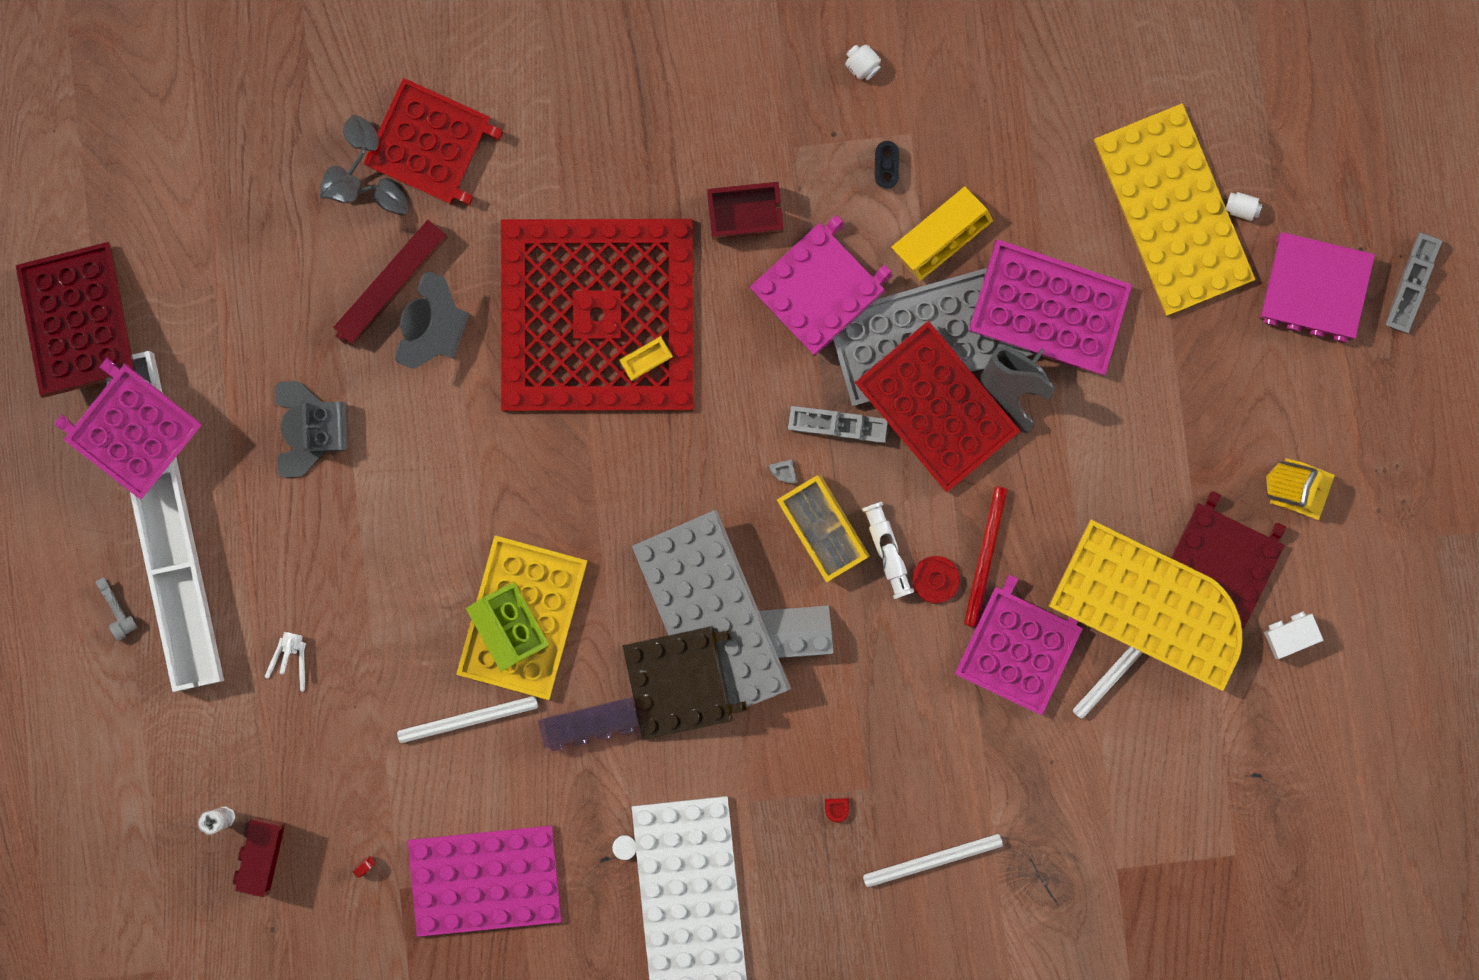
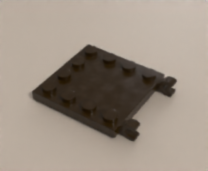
M713 626L622 645L642 740L733 721L732 714L747 711L746 701L730 704L717 642L732 639L730 630L715 633Z

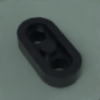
M883 141L878 144L875 150V182L881 189L888 190L893 188L899 179V149L894 142ZM884 150H889L891 152V157L885 158L882 155V152ZM889 174L891 180L888 182L883 181L882 175Z

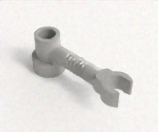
M103 577L95 583L117 621L109 625V628L117 642L126 638V634L137 629L138 626L132 616L126 617L108 582Z

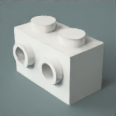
M1302 611L1292 615V621L1283 624L1281 620L1269 625L1270 630L1265 631L1264 634L1275 659L1283 658L1324 641L1313 614L1305 615V612Z

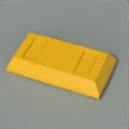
M660 336L619 361L632 381L673 356Z

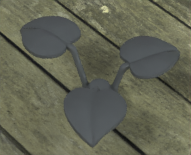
M351 115L344 124L343 133L346 141L356 149L361 148L360 154L348 172L340 166H331L327 169L321 181L320 198L332 199L340 203H351L356 199L357 195L375 190L373 198L382 209L394 214L406 215L408 213L407 198L403 188L396 181L390 178H382L378 182V186L371 185L360 189L359 179L352 175L365 155L366 150L373 152L377 149L379 138L375 128L366 119L358 115Z

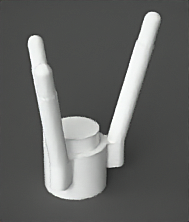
M284 632L283 638L279 639L278 647L270 662L265 678L268 679L281 651L284 652L280 674L283 675L289 654H296L297 650H299L300 691H305L304 650L306 643L302 642L303 636Z

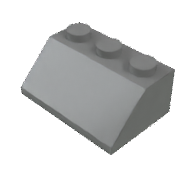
M829 606L759 611L778 658L833 654Z

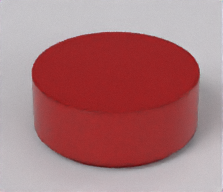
M370 855L367 856L352 870V873L357 878H361L375 865V861Z

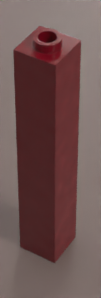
M427 220L333 327L337 331L335 336L345 345L348 342L355 345L446 241L447 235L430 220Z

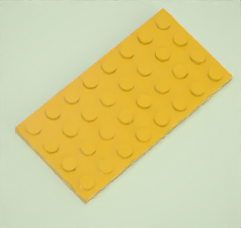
M1183 103L1093 140L1165 316L1255 280L1229 214L1225 211L1226 207Z

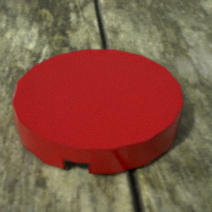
M931 556L920 561L915 567L912 583L915 592L924 601L934 604L942 603L952 598L957 592L960 576L955 564L949 559L941 556Z

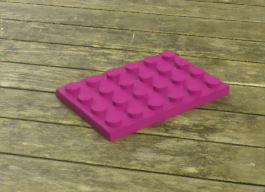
M997 239L993 246L968 332L1037 354L1043 348L1044 352L1041 355L1043 357L1105 376L1132 284Z
M552 825L408 840L417 937L561 922Z

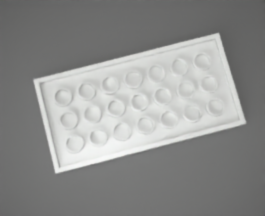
M728 796L632 806L649 980H747Z

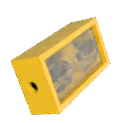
M821 474L816 475L777 499L826 582L870 557Z

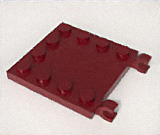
M1211 491L1204 505L1196 504L1171 559L1212 578L1227 592L1237 609L1243 632L1285 546L1279 540L1284 534L1286 526L1275 523L1270 536L1267 537L1214 511L1221 494Z

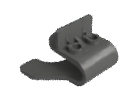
M425 272L418 286V293L425 298L419 297L410 302L403 310L400 319V328L404 339L398 344L395 361L398 364L413 369L437 355L455 359L470 313L455 306L446 279L432 272Z
M1001 346L992 354L980 375L979 382L995 398L998 405L1018 429L1023 433H1029L1034 426V421L1021 408L1020 395L1028 393L1039 395L1044 399H1050L1055 391V387L1049 382L1045 371L1037 365L1044 349L1041 348L1031 361L1023 353L1009 346Z
M298 381L280 382L276 385V404L290 408L283 416L281 422L282 436L286 443L294 448L292 451L281 453L278 456V473L282 477H302L324 453L348 451L346 402H321Z

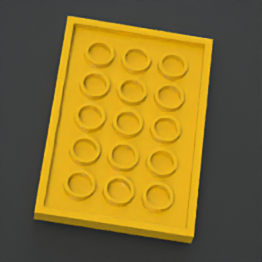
M494 535L477 601L515 582L549 646L500 672L471 619L456 675L550 700L588 561Z

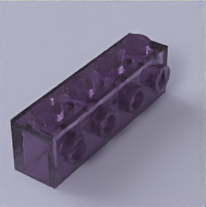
M633 697L538 720L544 748L550 747L551 752L565 749L564 744L574 742L575 746L589 743L588 738L597 736L598 740L612 737L611 732L621 730V734L636 731L635 726H639Z

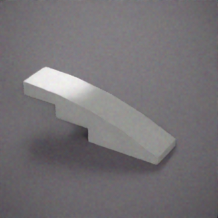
M1420 231L1418 232L1385 325L1409 333L1426 291V284L1433 270L1434 261L1442 244V239Z
M791 406L788 430L887 444L890 425L884 418Z

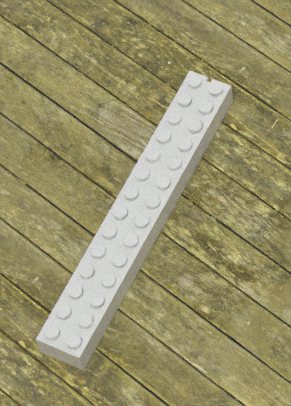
M146 351L133 354L135 371L162 392L154 353ZM175 457L142 500L130 492L172 692L224 681L178 462Z

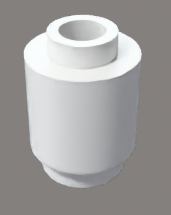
M1231 192L1225 211L1231 212L1230 215L1252 221L1253 217H1259L1262 204L1258 203L1259 198L1237 192V194Z

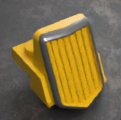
M1285 458V461L1278 462L1266 475L1267 496L1271 499L1270 504L1314 520H1319L1335 475L1303 462Z

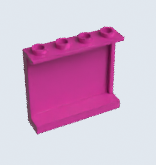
M1283 232L1279 233L1276 238L1275 244H1277L1264 303L1258 318L1263 319L1264 324L1278 326V323L1287 325L1288 330L1301 332V329L1310 330V335L1324 337L1325 334L1334 336L1333 340L1342 343H1348V340L1355 339L1375 254Z

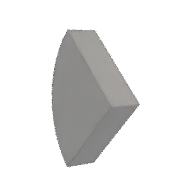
M792 459L768 465L771 473L778 480L789 484L798 483Z

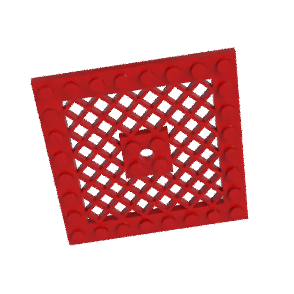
M501 219V411L693 410V219ZM526 244H533V245L526 251ZM541 244L557 245L548 252ZM565 244L581 245L572 252ZM589 244L605 245L596 252ZM613 244L628 245L620 252ZM637 244L652 245L644 252ZM661 244H669V252ZM656 246L665 254L657 264L648 256ZM537 247L546 254L538 264L529 257ZM560 247L570 254L562 264L552 256ZM584 247L594 254L586 264L576 256ZM608 247L618 254L610 264L600 256ZM632 247L641 254L633 264L624 256ZM549 258L558 266L550 276L540 268ZM573 258L582 266L574 276L564 268ZM597 258L606 266L598 276L588 268ZM622 258L630 267L620 276L612 267ZM644 258L654 266L645 276L636 268ZM668 258L669 276L660 268ZM526 259L534 266L527 275ZM537 270L546 278L538 288L528 280ZM561 270L570 278L562 288L552 280ZM585 270L594 278L586 288L576 280ZM610 270L618 279L608 288L600 279ZM634 270L642 279L632 288L624 279ZM656 270L666 278L657 288L648 280ZM549 282L558 290L550 300L540 292ZM574 282L582 291H573L572 300L564 291ZM598 282L606 291L589 290ZM621 282L630 290L622 299L621 290H614ZM644 282L654 290L645 300L636 292ZM668 282L669 299L660 292ZM526 283L534 290L527 299ZM537 294L546 302L538 312L528 304ZM561 294L570 302L562 312L552 304ZM632 294L642 302L633 312L624 304ZM656 294L666 302L658 311L648 304ZM549 306L558 314L550 324L540 316ZM621 306L630 314L622 323ZM644 306L654 314L646 323L636 315ZM668 306L669 323L660 315ZM526 307L534 314L527 323ZM572 307L573 324L564 316ZM599 308L603 310L604 317L601 321L596 322L591 319L590 313L593 309ZM537 318L546 326L538 336L528 328ZM561 318L570 326L562 336L552 328ZM632 318L642 326L634 335L624 327ZM656 318L666 326L658 335L648 327ZM549 330L558 338L550 348L540 340ZM621 330L630 338L622 347L613 340L621 339ZM644 330L654 338L653 340L660 336L662 337L669 330L668 349L673 357L669 359V371L662 364L658 365L666 373L658 383L648 375L653 369L644 373L632 383L624 375L626 373L625 369L620 371L612 363L620 354L628 355L624 350L632 342L639 348L643 347L636 338ZM526 331L534 338L527 347ZM572 331L573 339H582L574 348L564 340ZM589 339L605 340L596 347ZM537 342L546 350L538 360L528 352ZM561 342L570 350L562 360L553 352ZM585 342L594 350L586 359L577 352ZM608 342L618 350L610 359L600 351ZM549 354L559 362L550 372L541 364ZM573 354L582 361L574 372L565 364ZM596 354L606 361L598 371L588 363ZM526 355L535 362L527 371ZM585 365L594 373L586 383L577 376V373ZM609 365L618 373L610 383L600 375ZM537 366L547 374L538 384L529 376ZM561 366L571 374L562 384L553 376ZM598 377L606 386L589 385ZM622 377L630 386L613 385ZM646 377L654 386L637 385ZM526 378H527L534 386H526ZM551 378L558 386L542 385ZM575 378L582 386L566 385ZM669 378V386H661Z

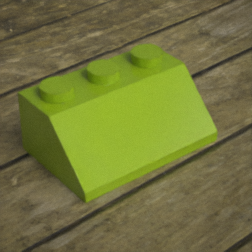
M515 582L481 598L466 608L500 672L549 646Z

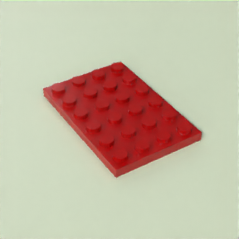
M929 320L854 382L946 493L1020 432L1018 427Z

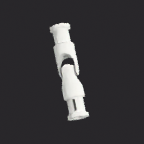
M879 502L862 508V511L866 512L870 523L869 530L878 555L883 559V569L886 578L890 580L895 593L893 597L897 599L913 593L914 590L910 588L906 577L907 570L905 564L898 555V546L891 525L884 516L882 510L883 503ZM881 536H887L892 544L884 545L881 548Z
M226 806L211 810L201 815L198 821L201 831L213 834L232 826L235 820V813Z

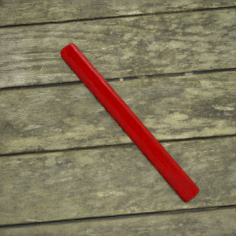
M996 486L994 488L964 620L966 626L976 627L1008 491L1004 487Z

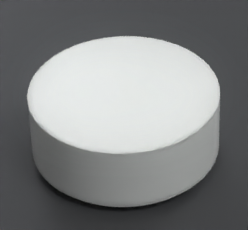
M622 835L614 841L612 849L617 858L627 860L635 855L637 847L632 837Z

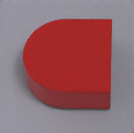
M849 798L825 799V814L830 821L839 823L848 817Z

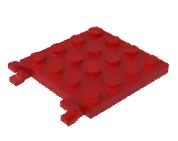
M403 78L377 133L379 145L375 151L368 152L363 165L450 205L453 199H456L470 206L474 197L458 189L483 134L500 141L504 132L488 124L491 119L489 116Z

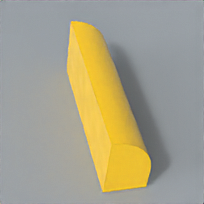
M964 186L891 248L920 282L991 224L993 219L988 209Z

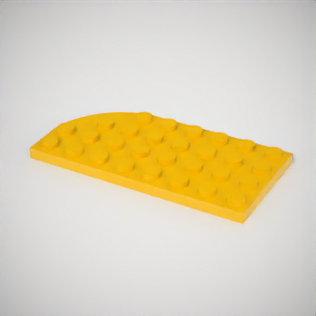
M1089 520L1048 607L1220 691H1224L1239 659L1242 647V628L1239 614L1227 592L1212 578L1104 525Z

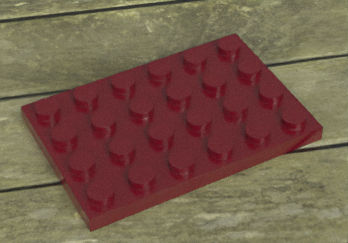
M109 242L16 265L37 385L41 398L111 381L113 377L100 368L107 358L120 369L126 364L135 371L112 248Z

